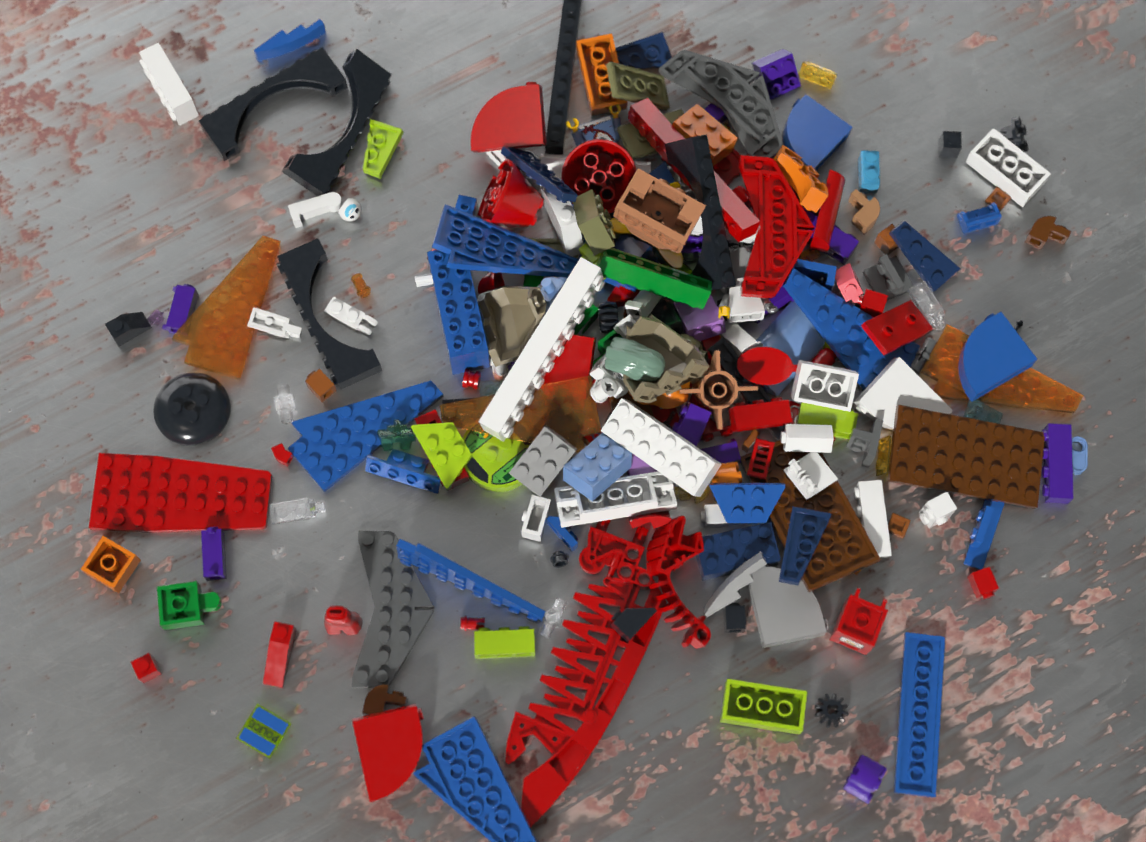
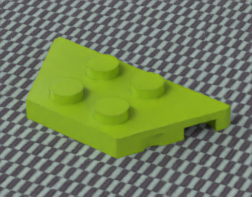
M453 422L410 426L448 491L456 477H459L463 471V467L472 458V454Z

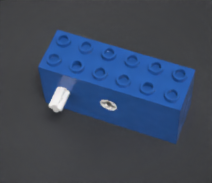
M439 250L427 252L430 273L414 276L417 287L433 284L452 374L464 373L465 369L475 371L489 368L488 347L471 271L447 268L449 254Z

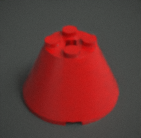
M593 139L581 143L570 152L563 164L561 180L578 196L593 189L595 195H600L604 210L607 209L609 213L615 211L616 205L637 170L631 155L621 145L610 140Z
M505 159L498 167L500 172L497 177L492 176L481 200L477 215L480 216V219L504 229H526L529 225L534 226L536 223V213L542 207L544 199L541 198L539 192L511 160Z

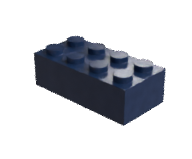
M771 522L702 536L704 551L696 555L702 581L731 575L743 563L759 552H762L766 559L767 565L765 566L778 565L781 560Z

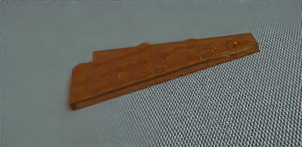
M262 236L173 335L172 341L189 346L184 364L240 380L255 330L247 325L253 307L258 309L262 307L281 241Z
M948 324L921 373L937 381L933 391L941 399L971 402L962 387L958 369L960 353L969 335ZM1029 368L973 402L1074 413L1084 395Z
M591 375L544 384L540 389H536L533 394V401L524 408L522 419L519 422L516 421L513 426L514 431L508 439L532 443L547 425L576 447L575 453L585 448L583 436L602 433L597 404L590 394V389L593 386ZM495 394L440 405L442 423L453 422L456 428L491 435L483 430L479 420Z

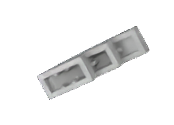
M759 552L743 563L716 589L704 606L706 617L741 598L739 589L753 582L752 573L767 565L762 552Z

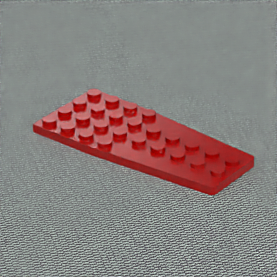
M99 453L89 529L144 533L194 532L207 530L208 527H218L222 531L263 530L267 527L272 475L266 470L162 456Z

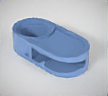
M1076 436L1072 438V444L1073 442H1079L1082 445V450L1076 451L1072 446L1073 474L1080 475L1086 470L1088 465V445L1084 438Z

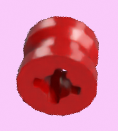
M465 369L462 387H472L474 390H478L481 371L471 372L470 369Z

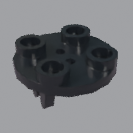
M1014 117L1011 119V125L1000 131L1002 134L1006 133L1003 135L1023 152L1029 150L1028 143L1024 139V135H1027L1025 124L1022 125L1020 117Z

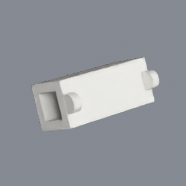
M725 321L726 332L720 334V337L725 338L738 357L751 348L763 347V343L757 342L739 326L738 322L728 323Z
M785 424V430L781 432L780 438L781 443H783V449L791 452L831 453L834 440L832 425Z

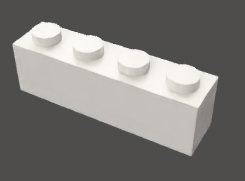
M882 480L859 481L856 488L853 489L854 499H857L858 503L856 515L860 518V522L877 551L880 561L889 560L892 554Z

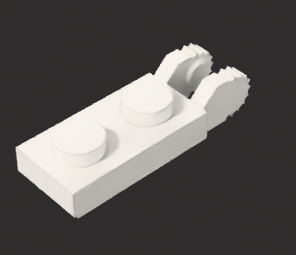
M334 296L324 310V314L356 332L359 331L368 336L372 332L369 328L361 325L362 322L365 321L372 326H376L378 323L374 318Z

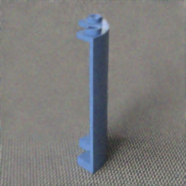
M795 301L793 303L790 302L756 340L757 342H762L763 347H772L783 351L795 365H798L799 360L809 361L826 342ZM792 372L789 378L781 383L761 385L766 393L778 396L795 377L796 372Z

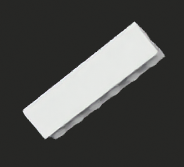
M659 471L621 477L594 501L589 500L572 486L554 488L561 528L677 509L673 481Z

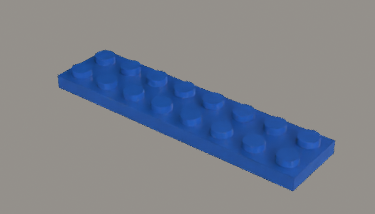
M904 633L894 793L930 798L936 797L945 637Z

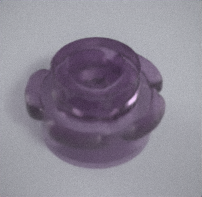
M156 309L147 319L150 325H160L165 319L163 317L164 312Z

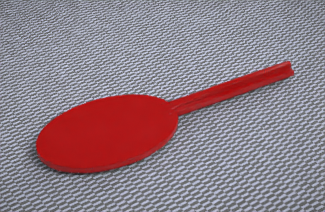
M772 347L751 348L742 353L737 361V369L741 376L759 385L781 383L789 378L792 372H796L798 366L792 363V360L786 353Z

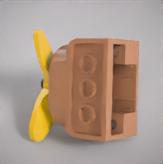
M638 168L616 205L614 218L610 221L613 225L614 233L635 235L656 247L668 265L674 269H680L683 265L681 251L706 205L686 195V192L681 189L678 182L669 184L666 180L657 179Z

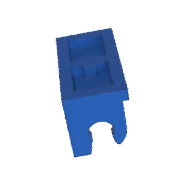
M995 202L987 207L969 212L962 211L957 214L963 234L997 225L1002 218Z

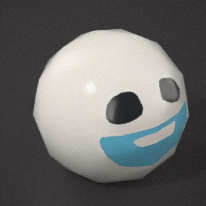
M348 198L338 210V213L343 220L352 222L360 217L362 208L357 200Z

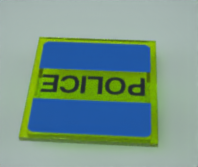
M257 703L236 739L271 759L292 723Z

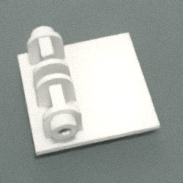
M810 452L798 461L795 459L789 462L790 466L783 470L806 500L838 480L817 452Z

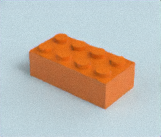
M612 33L577 40L576 50L591 116L609 113L610 106H612V112L617 111V104L621 107V110L627 109L628 102L612 97L606 64L609 62L619 64Z

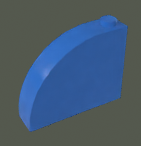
M806 94L802 99L798 98L793 104V109L783 129L782 141L784 146L802 157L801 161L804 165L812 166L818 171L845 142L853 127Z
M1002 312L996 315L992 313L974 329L962 348L958 365L962 387L968 398L973 402L1031 368L1037 361V358Z

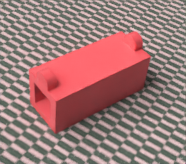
M848 263L836 269L835 279L845 301L852 300L854 303H857L859 295L863 294L855 271L851 264Z

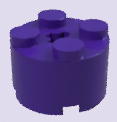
M862 754L847 778L843 790L869 804L874 795L872 792L877 791L887 768Z

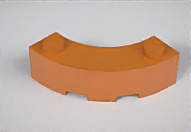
M782 145L774 160L787 182L799 196L800 204L806 210H812L817 213L828 196L826 184L820 182L818 179L820 175L812 166L804 165L801 161L802 157Z

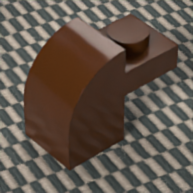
M1044 216L1035 221L1028 232L1025 243L1039 249L1043 248L1048 238L1065 244L1071 231L1065 226L1054 224L1057 217Z
M389 685L376 686L367 694L362 714L366 716L386 711L387 704L401 707L407 706L408 698L404 696L403 692L392 691V694H390Z

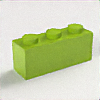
M801 402L796 424L832 425L833 436L848 439L853 428L856 429L859 413L854 412L852 409L849 412Z
M520 626L518 630H510V627H500L494 631H490V628H479L478 631H474L475 659L535 656L534 629H530L529 626Z

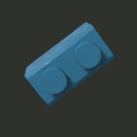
M863 150L858 157V191L864 194H876L880 186L879 151Z

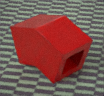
M282 443L272 447L271 449L277 462L288 467L294 457L293 454L285 450Z

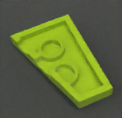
M370 119V132L367 137L368 145L365 151L363 171L365 174L381 179L404 132L400 128Z

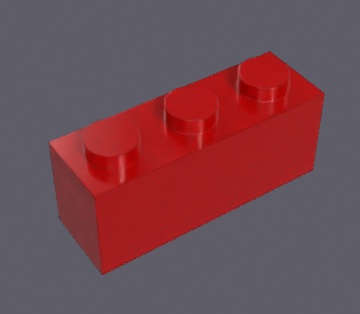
M782 397L773 398L771 402L765 403L764 400H756L749 405H746L745 402L735 403L728 410L732 432L785 426V424L793 422L789 399L782 400Z

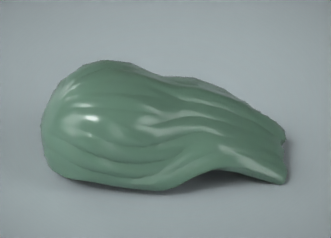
M614 337L613 342L606 349L605 357L607 359L605 360V368L627 375L636 381L647 382L658 380L664 373L665 359L662 354L634 340Z

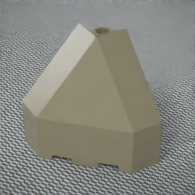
M505 285L478 295V306L484 317L483 329L490 342L488 352L495 367L517 360L540 324L547 304L539 287Z
M652 314L649 318L640 316L633 327L627 326L626 339L634 340L650 349L658 351L665 359L664 373L656 381H636L623 374V382L635 401L654 402L659 395L664 393L669 395L681 389L683 384L688 382L693 384L699 381L710 367L695 345Z

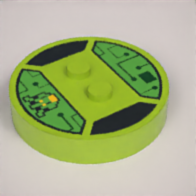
M480 419L475 421L462 438L472 454V458L464 466L469 479L477 486L493 492H505L521 486L522 483L510 475L509 472L535 440L531 429L523 421H516L513 426L514 431L512 435L503 442L484 431L479 423Z

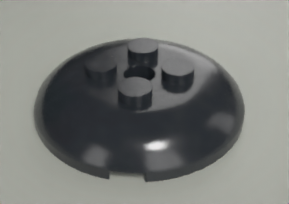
M189 372L180 374L164 384L156 396L153 413L158 429L167 439L184 446H196V444L211 441L222 432L230 417L231 404L226 389L217 379L204 373ZM195 404L192 410H187V406Z

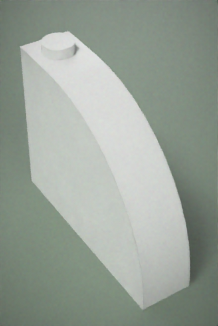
M546 188L541 189V198L544 199L543 204L565 254L572 257L580 254L579 248L583 245V240L571 202H560L556 199L555 195L546 192Z
M900 357L892 359L853 402L857 406L858 412L866 415L872 421H875V419L883 420L882 427L890 430L894 428L897 405L951 414L953 411Z

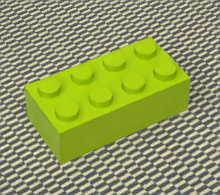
M727 679L724 686L720 722L800 735L803 732L807 691Z

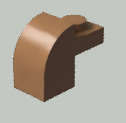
M855 189L848 200L858 210L854 214L851 223L865 235L875 225L880 213V205L875 197L869 201L864 193Z

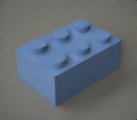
M602 432L563 466V481L589 500L594 501L631 468L632 453Z

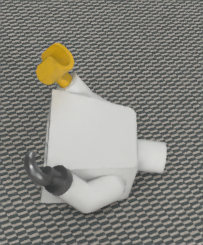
M737 278L735 280L736 287L729 288V293L723 296L719 304L718 318L727 316L728 323L763 320L765 310L769 313H775L778 311V307L774 306L768 298L742 297L741 284L743 278Z

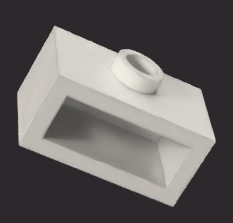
M945 492L926 502L919 512L920 519L924 525L927 524L929 529L935 525L940 526L948 521L957 507L948 492Z
M536 495L531 496L528 510H524L522 521H524L521 531L522 537L541 542L551 507V499Z

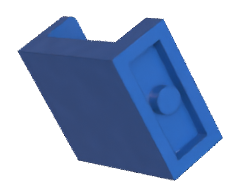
M797 259L793 266L794 269L810 279L824 277L826 281L820 285L830 291L832 290L837 266Z

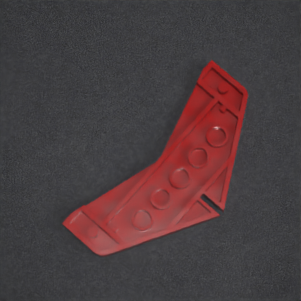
M740 155L739 168L753 213L760 221L741 284V296L773 298L777 295L812 236L814 226L774 159L770 157Z

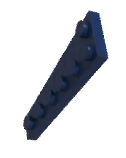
M502 147L501 154L506 159L511 160L519 170L526 172L527 177L536 180V184L545 187L546 192L555 195L558 201L567 203V201L576 202L578 195L561 178L555 177L556 174L553 171L547 170L548 166L543 163L541 164V159L532 151Z

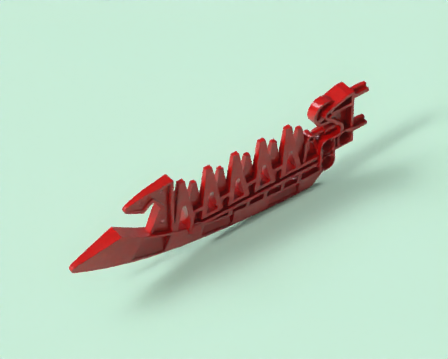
M611 520L599 521L595 528L590 527L588 546L579 555V565L588 574L601 572L605 565L609 566L610 569L607 576L603 579L604 586L589 584L588 589L601 597L577 592L574 594V600L597 613L592 614L578 611L577 616L590 624L565 619L562 624L564 628L587 642L567 638L566 643L580 652L553 647L551 650V654L575 668L570 669L556 666L555 671L569 680L541 675L540 682L564 696L560 697L545 693L543 698L556 707L530 702L528 709L536 714L535 719L515 711L507 739L505 762L507 764L513 763L526 751L522 738L534 735L553 755L527 775L523 781L521 810L530 828L547 812L570 785L599 743L626 694L662 615L657 609L667 603L666 599L654 602L653 597L662 594L659 587L651 589L644 607L635 604L639 591L650 589L649 585L656 583L653 575L647 574V569L639 567L645 550L643 544L649 532L645 527L637 528L632 542L606 532ZM630 551H634L638 554V557L631 559L627 554ZM628 569L631 575L624 577L620 574V571ZM615 570H617V578H613ZM646 576L649 579V583L642 584L639 582V578ZM599 605L618 607L621 612L626 608H655L657 611L633 638L626 643L620 640L621 636L610 626L613 622L611 619L613 615L600 608ZM588 632L608 635L609 638L606 645L590 636ZM617 647L625 649L620 661L613 659ZM577 659L597 662L598 665L595 673L578 663ZM610 665L616 666V670L612 678H606ZM603 683L607 684L606 689L595 705ZM565 688L583 689L587 693L584 700H582ZM557 714L575 718L582 725L575 731L554 718V716ZM514 745L517 746L515 750L512 749Z

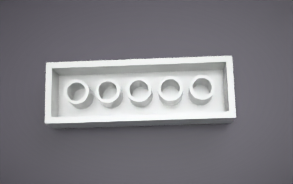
M621 398L601 429V432L696 497H701L722 465L637 405Z

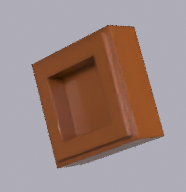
M996 187L987 197L985 203L991 205V203L995 202L1000 212L1012 197Z
M756 429L751 432L743 442V451L748 453L755 444L756 438H759L760 432Z
M892 513L888 522L889 533L903 539L911 520Z

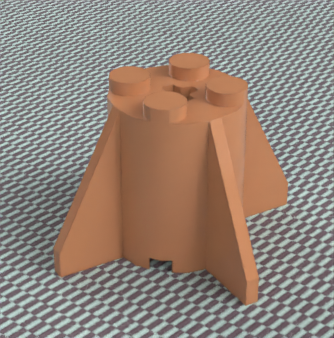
M714 351L710 367L701 379L693 383L690 388L679 389V393H693L694 398L699 404L710 408L717 429H722V409L728 408L736 400L738 391L758 390V386H738L737 381L732 375L720 370V351Z

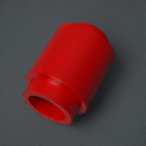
M824 348L818 352L811 362L832 366L837 356L831 349Z

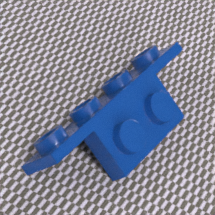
M392 449L387 461L370 455L367 456L366 472L436 494L440 490V477L425 473L429 464L428 459L396 449Z
M984 500L982 509L978 511L975 519L977 521L976 527H973L969 538L971 541L963 564L978 570L983 569L1005 503Z

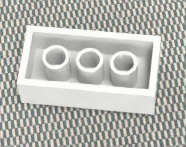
M159 42L140 51L141 60L139 62L146 77L150 79L151 85L155 92L158 93L163 106L167 108L172 121L176 120L180 126L198 117L199 115L191 96Z
M994 128L970 152L966 160L967 164L996 187L1011 196V199L1022 208L1046 183L1051 174Z

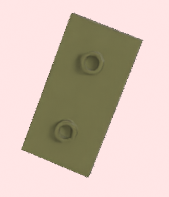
M614 62L606 64L612 97L633 103L648 98L657 109L666 111L670 108L665 79L662 75Z
M682 109L663 115L673 124L684 112ZM629 123L618 126L617 132L633 160L658 153L633 124Z

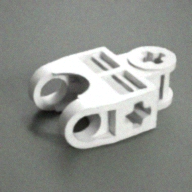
M605 354L595 363L589 373L596 380L590 389V394L593 400L598 403H603L608 397L612 396L618 399L628 392V388L623 382V374L605 368V360L607 359Z

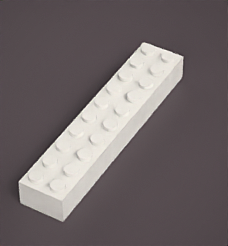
M582 257L579 259L480 418L479 423L484 431L503 442L506 438H510L514 431V424L522 419L524 408L526 405L529 406L534 399V392L543 385L545 374L547 372L550 373L555 364L553 361L562 354L565 348L563 345L566 340L572 338L575 332L573 330L577 323L580 324L585 315L583 314L587 307H591L595 299L594 295L603 288L604 279L600 267Z

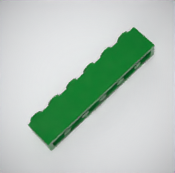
M615 248L601 252L597 262V266L601 268L603 278H610L621 284H628L639 290H646L657 296H664L675 302L688 304L693 308L704 309L712 292V281Z

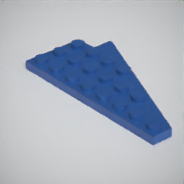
M446 204L443 207L431 247L449 254L447 268L493 273L568 278L579 261L577 258Z
M793 268L790 271L783 287L846 369L854 370L859 374L857 383L863 391L892 359L900 357L909 367L911 366L920 345L912 341L883 355L861 327L865 321L874 317L848 301L846 302L845 299Z
M430 380L293 421L292 425L302 437L289 446L288 450L325 492L362 463L368 455L373 454L414 421L415 418L419 417L444 397V395Z
M399 539L396 548L398 559H401L400 562L409 567L412 564L419 567L418 570L428 575L430 572L437 575L436 578L442 582H447L448 580L455 583L454 586L460 590H465L466 588L473 591L472 594L478 598H483L484 596L491 599L490 602L496 606L501 607V605L509 607L508 610L514 614L519 615V613L527 615L526 618L532 622H542L546 611L420 543H417L415 546Z
M475 716L422 745L430 764L413 772L414 775L491 842H537Z

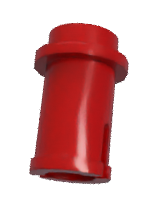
M465 615V617H461L460 629L466 631L467 629L478 630L479 628H485V625L476 624L485 623V617L473 618Z

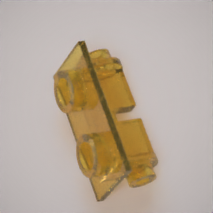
M810 61L802 63L798 74L799 77L828 89L832 88L837 77L835 71L825 68L821 69L819 68L820 66L810 63Z
M891 435L879 439L876 476L886 473V477H888L892 445Z

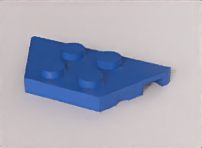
M709 483V487L727 523H766L785 489V484Z

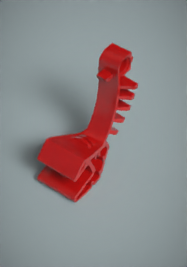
M682 515L671 519L672 522L658 527L652 535V540L649 541L647 547L648 552H646L648 561L647 574L658 577L659 581L649 585L650 590L660 587L662 590V594L653 597L654 602L666 599L668 604L657 609L659 613L672 609L675 611L663 620L666 623L680 620L670 629L680 631L689 628L683 637L684 640L681 645L684 648L691 644L697 649L705 647L711 638L710 629L703 623L707 617L702 615L697 618L688 610L678 597L670 578L671 571L680 568L685 561L704 551L703 538L700 531L688 536L683 535L686 518Z

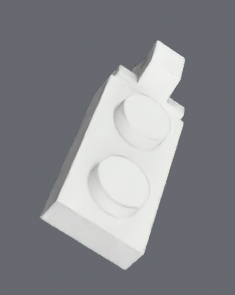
M253 307L247 325L248 327L283 338H289V336L299 338L302 331L301 327L293 325L294 322L290 318Z

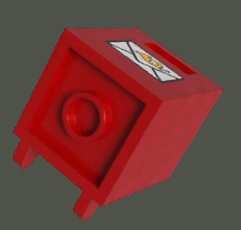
M857 587L855 594H850L844 602L829 640L867 655L874 648L888 610L885 609L887 600L883 599L881 606L858 597L861 589Z

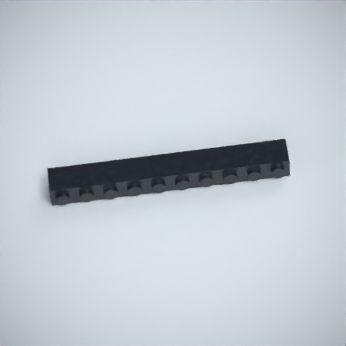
M563 0L545 154H564L566 122L568 121L582 0Z

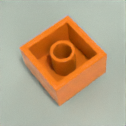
M102 536L81 567V570L91 578L120 593L141 560L136 554Z

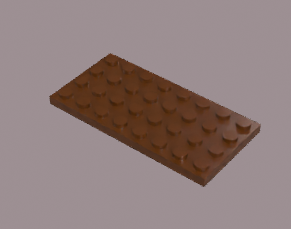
M897 405L887 481L1035 509L1038 508L1045 440L1044 432Z
M779 440L774 445L766 480L751 476L747 477L751 483L785 484V489L769 516L784 547L786 545L793 507L832 514L802 577L808 593L879 562L880 557L839 482L835 481L806 500L783 470L790 466L789 462L795 459L798 461L810 452L785 451L783 443ZM763 447V448L758 449V450H762V451L769 452V449H768V448H764V447ZM752 452L741 456L740 463L746 475ZM817 452V453L820 455V457L824 460V462L828 465V467L830 468V466H829L828 462L826 461V459H825L823 453H822V452ZM756 453V457L767 459L768 457L766 455ZM754 461V464L766 465L764 462ZM754 467L752 469L754 472L764 473L762 469Z

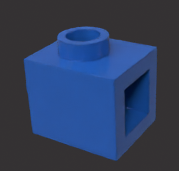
M458 195L455 208L475 216L477 198Z

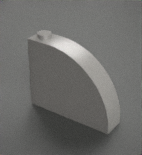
M763 566L753 572L754 581L747 585L762 648L824 636L827 632L826 629H828V622L826 617L823 618L820 605L813 592L808 593L802 580L799 586L779 582L781 569Z

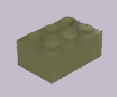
M593 189L577 196L576 202H573L577 225L595 256L614 247L613 239L616 236L608 210H604L600 195H595Z

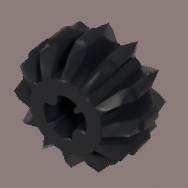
M607 301L600 303L598 306L599 326L602 333L609 334L614 330L613 328L619 321L616 302Z
M825 694L824 699L819 698L817 700L820 705L814 706L815 710L820 711L815 714V717H822L819 723L823 724L826 721L827 728H830L831 724L837 728L839 726L838 722L843 724L845 722L843 717L849 715L847 711H844L848 704H841L844 700L843 697L837 701L836 694H833L831 699L828 694ZM833 707L835 711L830 715L827 711Z

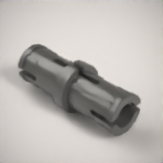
M926 337L922 347L916 352V357L910 366L917 375L920 374L925 363L929 361L930 354L937 344L932 338Z

